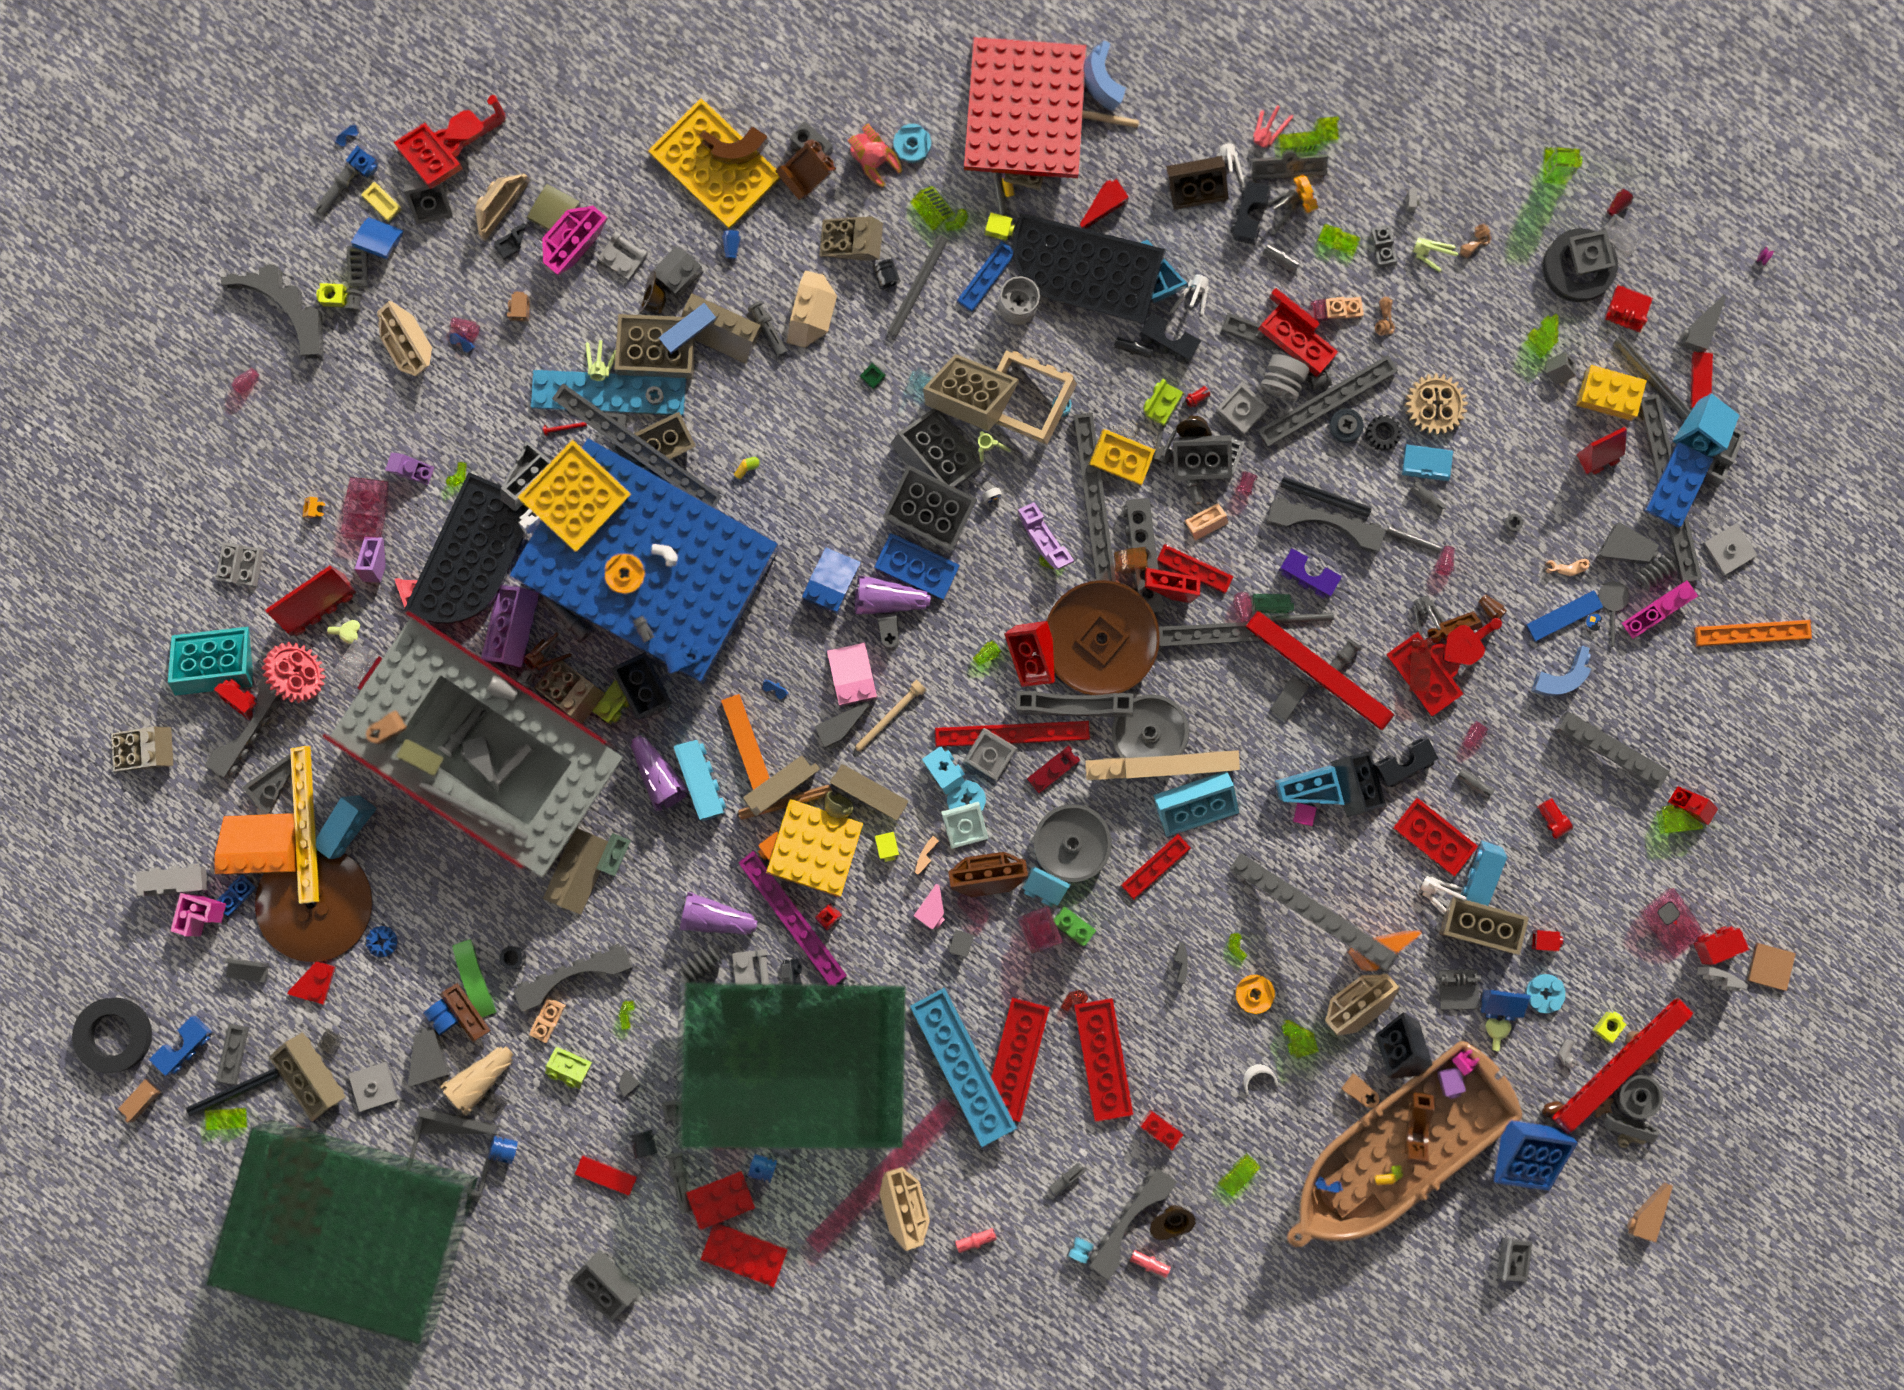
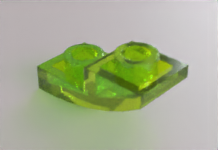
M1324 223L1317 241L1354 257L1361 238L1343 232L1341 228Z
M246 1107L205 1110L206 1131L247 1127Z
M1246 1153L1233 1164V1168L1218 1181V1184L1233 1197L1256 1174L1261 1165Z

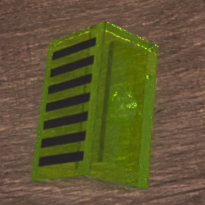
M1317 131L1279 134L1278 136L1280 155L1288 149H1292L1296 153L1318 151L1321 145V140L1318 141Z
M933 185L920 190L910 201V204L932 231L938 229L945 220L956 215Z

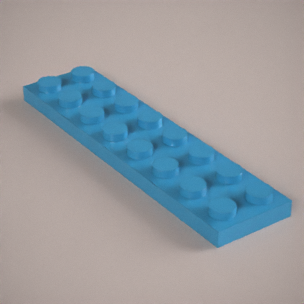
M533 370L532 409L567 410L552 399L564 383L603 412L673 415L680 412L681 416H684L686 378L627 376L609 373V377H605V380L595 381L590 378L588 372ZM655 386L663 392L664 399L659 405H651L646 398L648 388ZM654 391V393L650 394L652 400L659 398L658 392Z
M943 988L912 1004L910 1007L981 1147L1017 1129L947 990Z

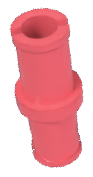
M990 1228L978 1234L972 1233V1236L955 1242L959 1253L975 1247L977 1249L981 1248L980 1245L997 1240L993 1228Z
M1134 1250L1130 1262L1146 1268L1145 1271H1152L1164 1278L1167 1277L1171 1268L1155 1260V1257L1151 1256L1150 1258Z

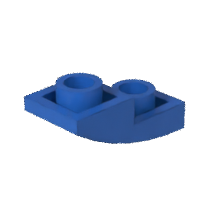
M243 874L227 887L228 890L216 900L226 903L224 913L228 917L256 889Z

